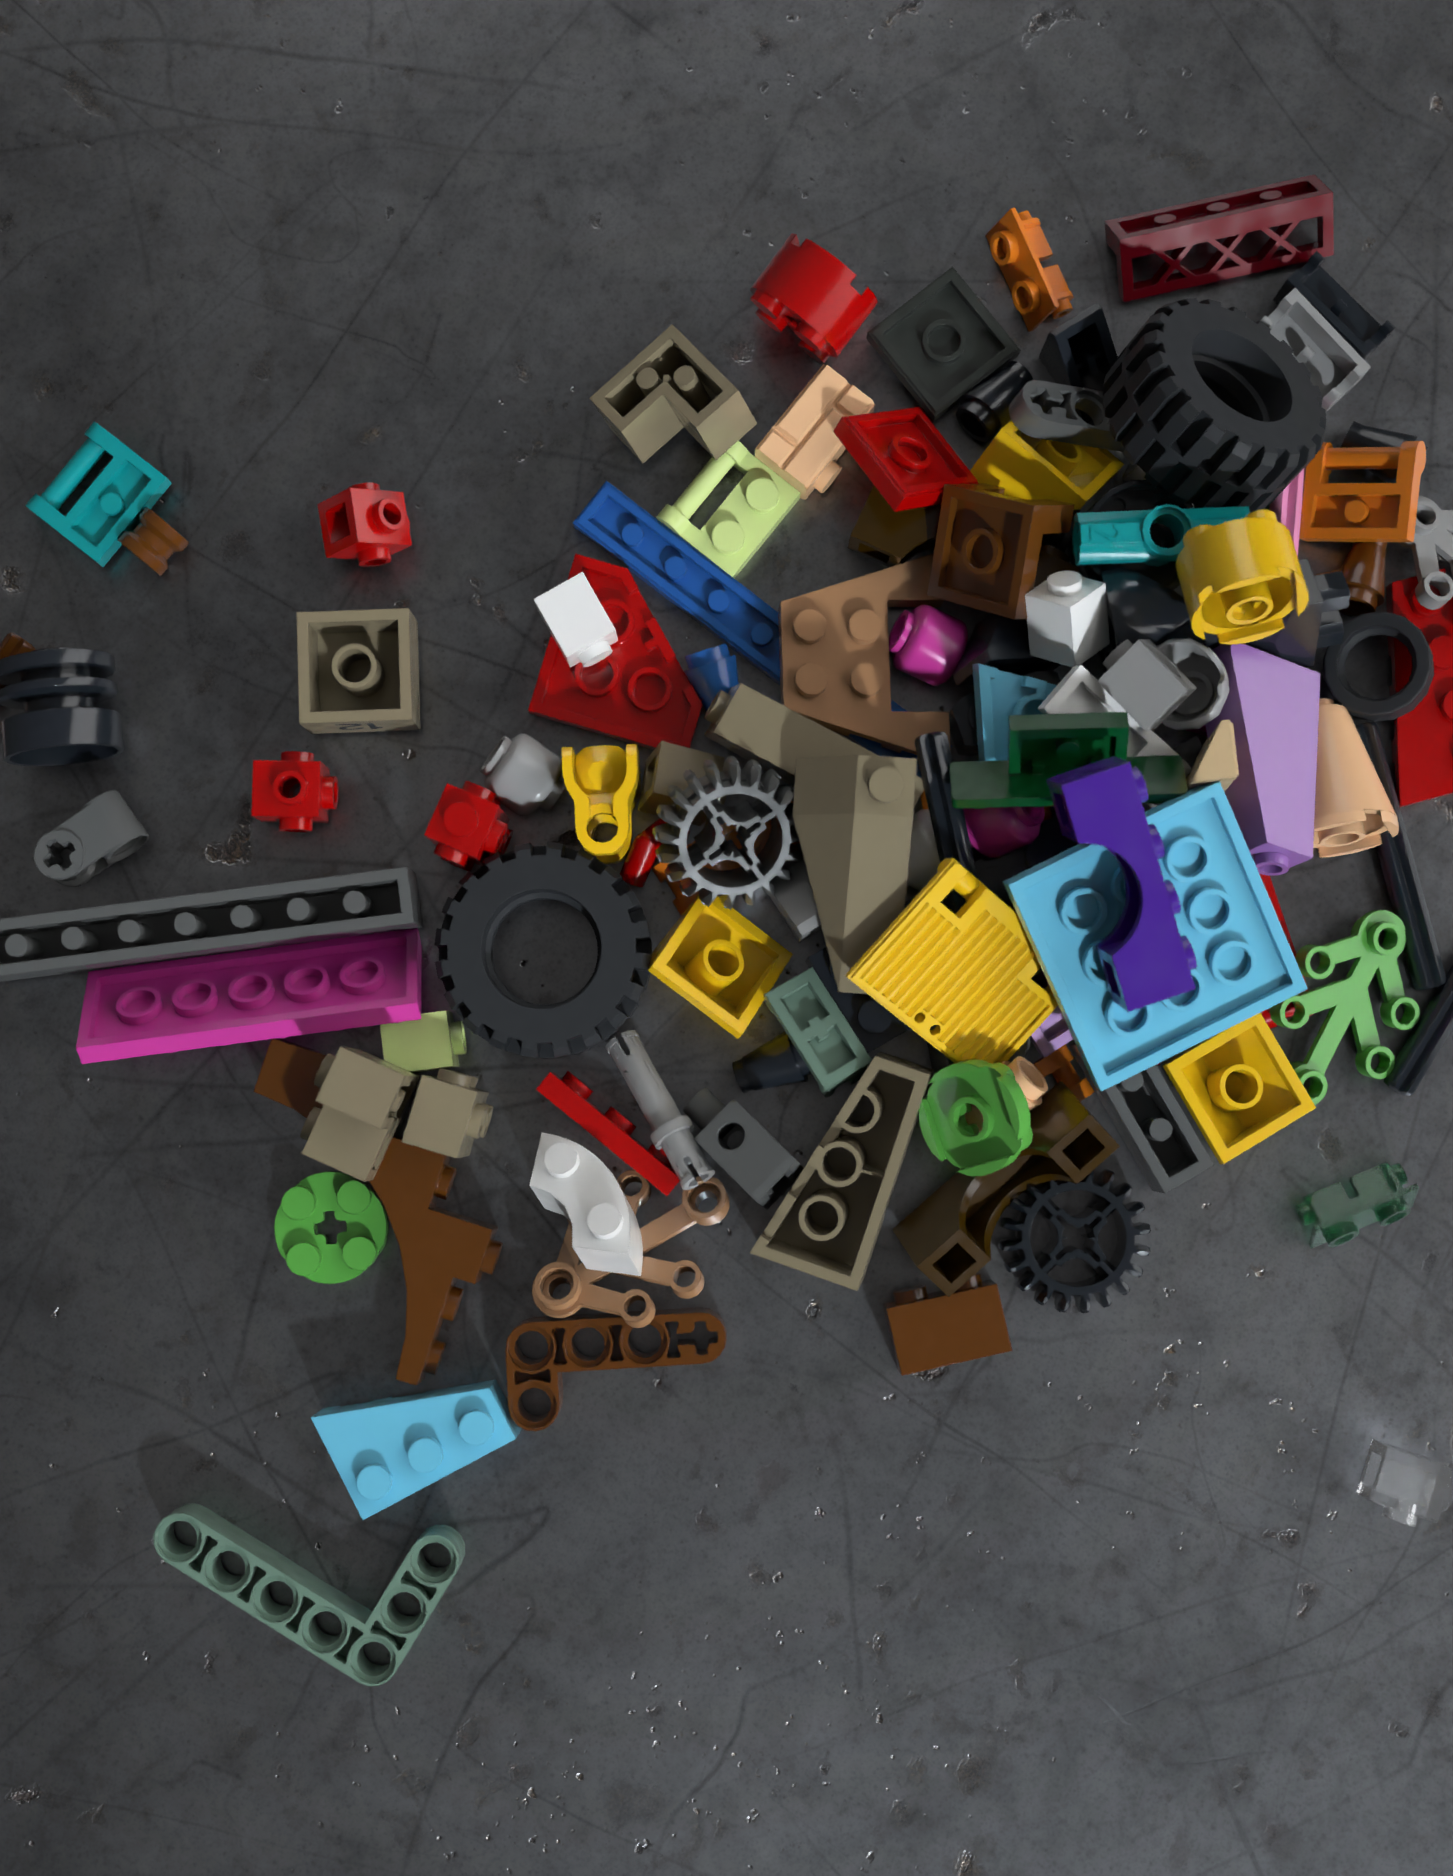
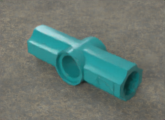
M1165 504L1157 506L1153 510L1076 513L1072 532L1073 554L1076 565L1145 563L1156 567L1167 565L1171 561L1177 560L1179 553L1184 548L1183 536L1187 531L1199 525L1216 526L1227 521L1244 518L1250 513L1249 506L1182 509L1176 505ZM1152 524H1163L1172 531L1174 536L1172 548H1162L1153 542L1150 535V526Z

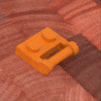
M1403 441L1401 447L1333 448L1331 442H1323L1321 449L1306 466L1299 539L1306 542H1414L1420 477L1426 463V447L1424 442ZM1397 469L1396 483H1328L1332 470Z

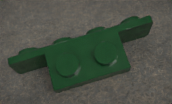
M1127 712L1009 715L1007 760L952 762L950 764L951 804L953 808L984 809L993 807L1054 806L1046 779L1112 756L1129 761L1131 767H1138L1142 773L1148 791V800L1142 803L1160 804L1186 794L1188 788L1182 757L1178 755L1127 757L1129 735Z

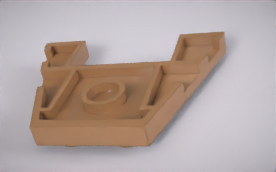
M934 553L781 601L778 608L781 704L833 732L845 736L853 734L881 743V747L901 753L903 750L917 755L914 743L915 738L937 731L947 734L950 746L949 712L891 710L887 607H918L920 605L941 607L944 602L943 599L927 595Z

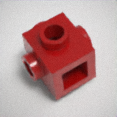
M359 483L317 504L326 558L358 560L361 567H377L390 563L392 561L391 555L412 546L410 521L406 512L403 492L380 490V485L377 483Z
M285 751L281 752V760H253L251 816L261 822L279 823V831L293 833L312 832L313 823H328L329 809L337 808V777L330 776V769L321 761H314L315 754L310 752ZM301 787L298 795L293 797L294 791Z

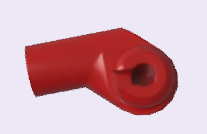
M661 818L635 837L619 873L625 882L637 887L645 885L657 857L655 850L663 844L656 841L653 836V827L667 823ZM690 829L688 831L687 840L690 835Z

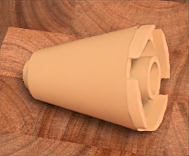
M1329 698L1319 699L1313 848H1318L1319 858L1353 854L1374 848L1382 844L1381 833L1388 830L1392 837H1395L1399 831L1397 815L1348 709L1343 705L1335 704L1334 700Z

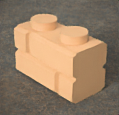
M823 364L755 448V457L801 493V499L806 500L814 489L823 494L840 473L842 467L836 462L846 451V448L834 434L833 430L841 417L874 413L875 403L857 387L850 385L844 377L830 366Z

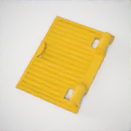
M952 857L945 858L938 865V872L845 976L952 1062L957 1063L968 1059H980L989 1063H1002L1003 1061H1008L1056 1009L1058 1004L1049 985L1044 989L1032 979V976L1041 966L1017 913ZM952 889L967 900L956 914L941 902ZM933 1025H936L933 1030H930Z

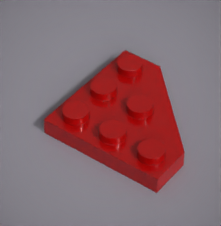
M575 553L568 579L581 572L584 573L616 629L618 641L610 645L613 652L600 662L589 667H583L580 662L570 668L553 636L550 635L528 708L529 713L652 750L661 741L691 748L703 704L683 672L673 649L657 620L653 617L629 569Z

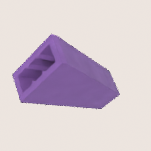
M1221 644L1212 649V651L1216 653L1225 666L1229 678V694L1221 713L1205 724L1207 736L1209 738L1221 720H1230L1233 723L1239 775L1225 790V795L1259 874L1269 876L1282 875L1288 872L1289 868L1313 858L1321 673L1246 644Z

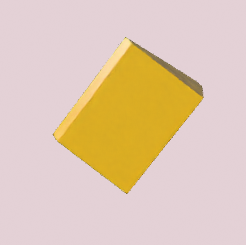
M698 894L653 950L648 971L738 1039L742 1036L765 1000L764 994L772 989L793 954L734 908L731 910L724 908L718 896L708 907L701 903Z
M1261 1013L1178 1053L1163 1065L1220 1165L1227 1163L1316 1108Z

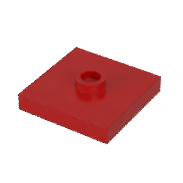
M920 407L841 417L833 430L834 434L894 512L941 504L944 484H979L978 480Z

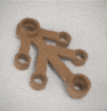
M627 1170L617 1178L623 1193L628 1184L632 1182L642 1183L639 1193L634 1196L625 1195L636 1216L638 1207L643 1206L649 1200L651 1186L638 1172ZM700 1176L696 1177L695 1179L699 1186L690 1190H683L681 1205L640 1228L643 1254L696 1223L710 1226L720 1222L727 1215L730 1207L729 1196L721 1181L711 1177L704 1183ZM706 1198L717 1200L716 1207L710 1212L698 1210L699 1204ZM567 1219L569 1224L557 1262L544 1266L536 1275L532 1285V1297L535 1304L544 1314L550 1317L565 1318L575 1314L580 1308L585 1307L622 1316L629 1326L642 1328L647 1326L655 1316V1305L645 1291L632 1289L624 1294L593 1284L612 1273L670 1286L678 1297L690 1299L702 1291L705 1281L699 1266L690 1260H680L674 1263L643 1256L641 1276L586 1269L572 1247V1223ZM693 1272L696 1274L695 1280L690 1286L680 1287L677 1285V1279L682 1273ZM566 1283L571 1286L570 1292L566 1297L562 1299L553 1298V1291L558 1285ZM633 1302H646V1308L641 1315H628V1308Z

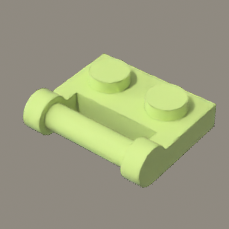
M737 441L717 460L712 457L672 506L666 504L656 516V519L735 579L797 503L801 493L752 455L740 441ZM734 466L745 476L701 530H699L689 522V519L731 467Z

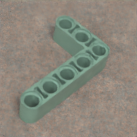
M190 1503L178 1507L163 1518L157 1525L153 1535L156 1552L165 1562L355 1681L366 1686H380L393 1677L454 1578L465 1556L463 1538L453 1527L434 1525L425 1529L411 1547L372 1611L200 1504ZM176 1521L188 1522L195 1528L197 1533L195 1546L183 1545L176 1539L174 1534ZM429 1543L444 1545L451 1555V1564L441 1568L431 1566L423 1555V1547ZM224 1551L236 1552L243 1558L245 1563L244 1575L234 1576L224 1569L221 1560ZM273 1581L286 1583L293 1592V1604L282 1606L272 1600L269 1594V1584ZM400 1592L413 1594L420 1602L421 1613L415 1616L401 1614L394 1605V1595ZM326 1611L334 1613L341 1621L342 1633L338 1635L323 1633L316 1622L317 1613ZM369 1642L383 1644L390 1653L391 1662L385 1665L371 1663L364 1653V1644Z

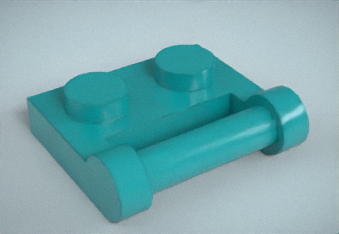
M94 421L84 433L87 439L41 496L35 493L25 506L95 562L104 567L122 545L118 541L119 537L125 531H133L140 523L139 514L145 507L151 509L172 483L166 476ZM105 453L112 456V460L67 515L64 516L58 510Z

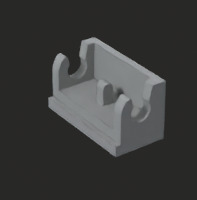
M1296 288L1283 298L1278 307L1268 317L1265 315L1260 320V322L1272 329L1270 333L1280 342L1284 340L1294 350L1292 355L1299 363L1304 362L1312 374L1310 378L1312 385L1319 387L1323 397L1321 408L1326 409V412L1346 395L1371 368Z

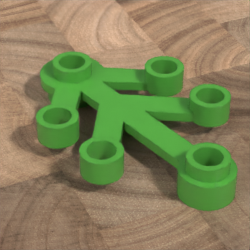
M1386 910L1370 911L1354 923L1350 936L1321 946L1307 944L1300 948L1295 959L1302 976L1308 978L1324 979L1332 973L1335 964L1354 958L1355 960L1345 978L1297 994L1270 1008V1016L1273 1022L1278 1026L1290 1029L1301 1028L1308 1021L1309 1015L1330 1008L1304 1061L1290 1062L1302 1084L1310 1077V1086L1307 1093L1314 1105L1318 1104L1327 1093L1328 1084L1324 1073L1350 1022L1358 1051L1355 1065L1359 1073L1375 1079H1384L1394 1069V1054L1389 1048L1380 1044L1367 989L1375 972L1384 1001L1380 1008V1017L1383 1023L1391 1028L1408 1030L1418 1022L1420 1016L1419 1006L1414 999L1405 997L1397 958L1403 951L1406 943L1405 926L1402 920L1393 912ZM1384 930V940L1380 946L1378 937L1380 932ZM1317 952L1320 957V963L1316 970L1313 971L1310 966V960ZM1292 1002L1295 1012L1292 1018L1287 1020L1285 1009ZM1400 1004H1402L1404 1007L1403 1017L1399 1021H1397L1396 1009ZM1378 1053L1379 1064L1372 1070L1371 1059L1374 1054Z

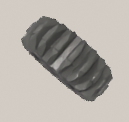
M728 756L724 762V769L720 772L712 760H705L703 766L706 773L705 776L698 779L692 770H685L683 776L689 786L684 791L678 786L671 785L668 787L667 793L675 802L674 806L667 804L658 805L656 812L659 818L667 823L653 827L654 838L656 841L663 843L655 850L656 856L660 863H669L664 872L670 882L681 880L679 888L686 897H690L699 891L701 903L709 907L719 895L724 908L731 910L735 903L736 895H742L747 905L754 906L756 897L753 891L762 887L767 895L774 896L775 887L771 880L776 875L781 879L791 880L792 873L784 864L785 861L802 860V852L792 844L799 842L792 818L793 803L791 802L794 798V790L789 784L779 786L781 777L774 769H769L761 775V766L756 760L750 759L741 771L737 759L733 756ZM730 794H745L758 798L752 803L746 800L737 806H726L717 800L719 797ZM703 809L706 815L705 826L699 834L693 837L695 843L687 848V835L690 825L697 813ZM718 816L722 817L727 826H734L737 832L736 837L741 843L742 849H738L731 839L728 841L725 839L722 833L723 828L716 819ZM771 819V831L767 843L756 856L754 852L755 840L762 831L767 829L765 823ZM723 860H733L741 865L739 868L723 871L703 867L708 863L713 867Z

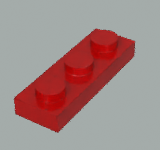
M567 1071L562 1078L554 1072H550L536 1090L664 1195L668 1196L678 1184L679 1179L662 1148L660 1150L656 1149L653 1143L647 1149L631 1136L637 1126L614 1107L610 1106L604 1114L587 1099L594 1091L571 1072Z

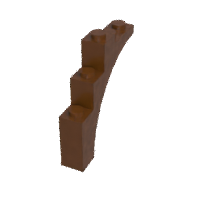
M271 1039L253 1092L292 1108L307 1118L314 1107L322 1109L324 1105L315 1101L321 1088L314 1085V1080L327 1054L283 1039ZM410 1100L398 1124L399 1126L402 1125L405 1119L406 1113L409 1108ZM394 1134L374 1180L369 1182L384 1204L400 1246L407 1288L406 1335L396 1379L418 1386L425 1379L426 1373L436 1375L440 1366L446 1343L438 1341L444 1319L454 1321L464 1289L455 1286L457 1279L476 1284L481 1280L483 1272L492 1275L499 1259L503 1242L494 1240L498 1229L497 1226L435 1206L438 1198L447 1200L454 1183L457 1168L449 1166L450 1156L401 1142L403 1137Z

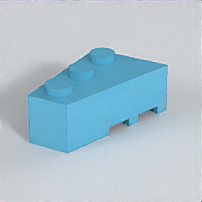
M497 1380L430 1390L425 1393L395 1398L375 1399L371 1402L346 1406L322 1408L311 1417L362 1520L515 1440L522 1430L511 1418L508 1402Z

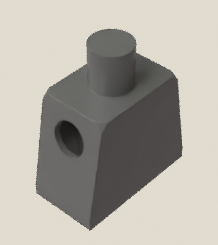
M705 1087L684 1107L683 1112L702 1130L694 1140L757 1203L767 1210L797 1180L804 1169L735 1099L725 1106ZM741 1131L745 1135L743 1143L738 1148L731 1149L727 1145L729 1137L734 1132Z

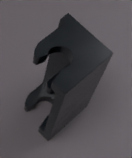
M1316 251L1301 270L1297 269L1285 281L1273 300L1279 304L1286 295L1296 288L1365 360L1390 336L1396 327L1388 320L1381 326L1321 267L1325 258Z

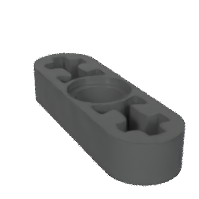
M1032 380L1025 384L1010 403L1009 414L1012 422L1021 432L1030 437L1124 452L1122 443L1120 441L1115 442L1109 430L1111 419L1106 418L1104 414L1103 391L1042 380ZM1075 409L1085 412L1093 420L1095 426L1083 421Z

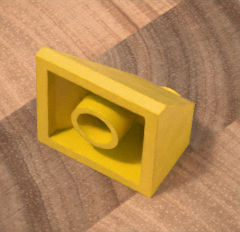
M1011 420L1001 428L970 469V472L978 480L979 484L986 483L1005 488L1004 495L1024 500H1058L1075 504V510L1081 509L1119 472L1124 464L1107 449L1030 437L1021 432Z

